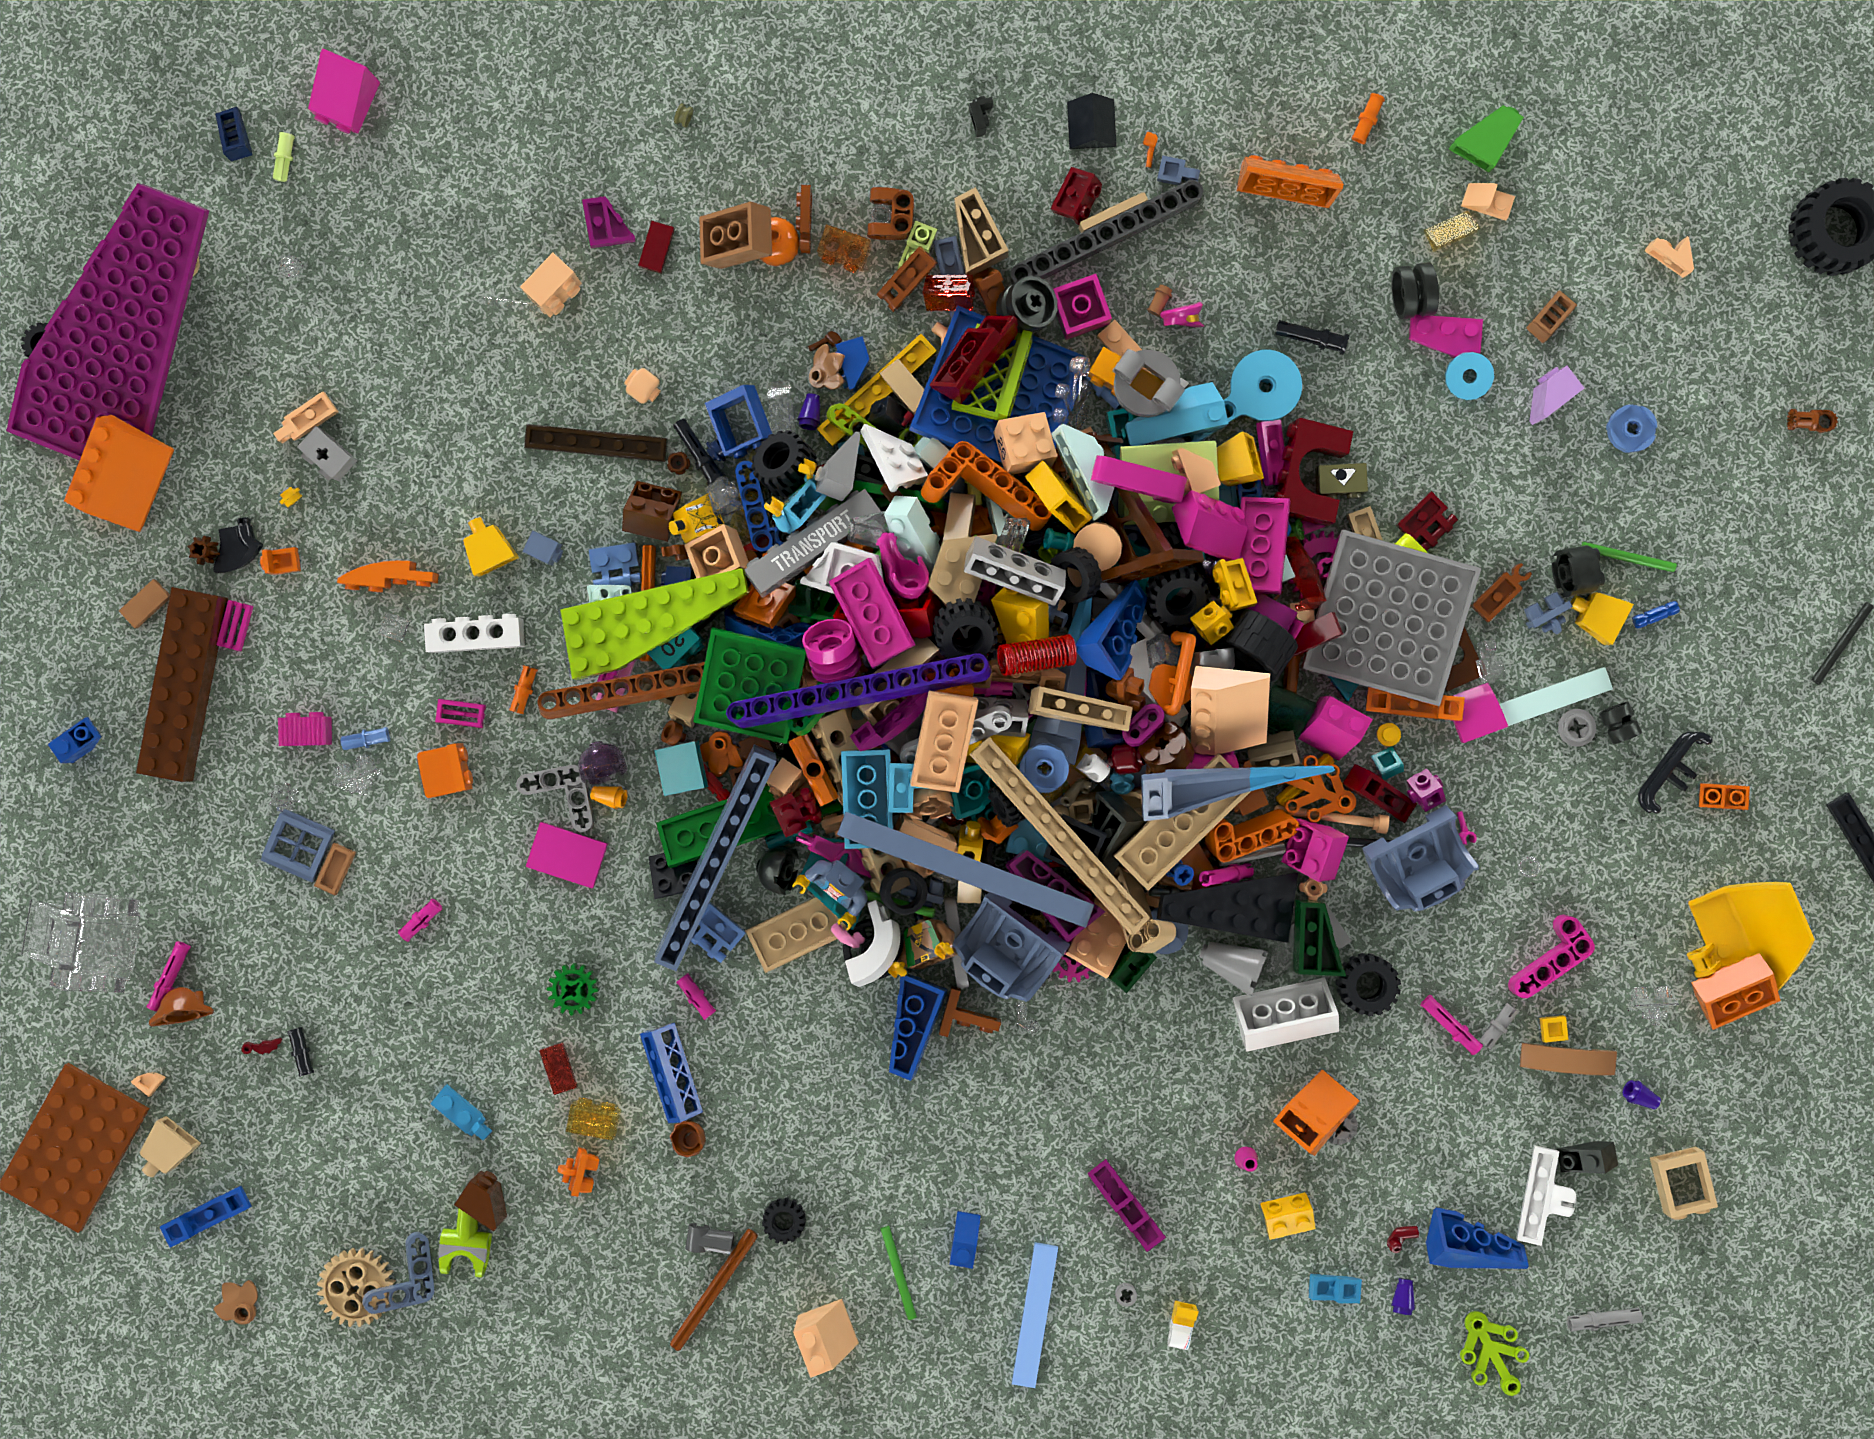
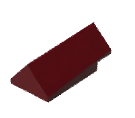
M986 316L978 328H967L929 386L962 404L1018 335L1017 318L1015 316Z

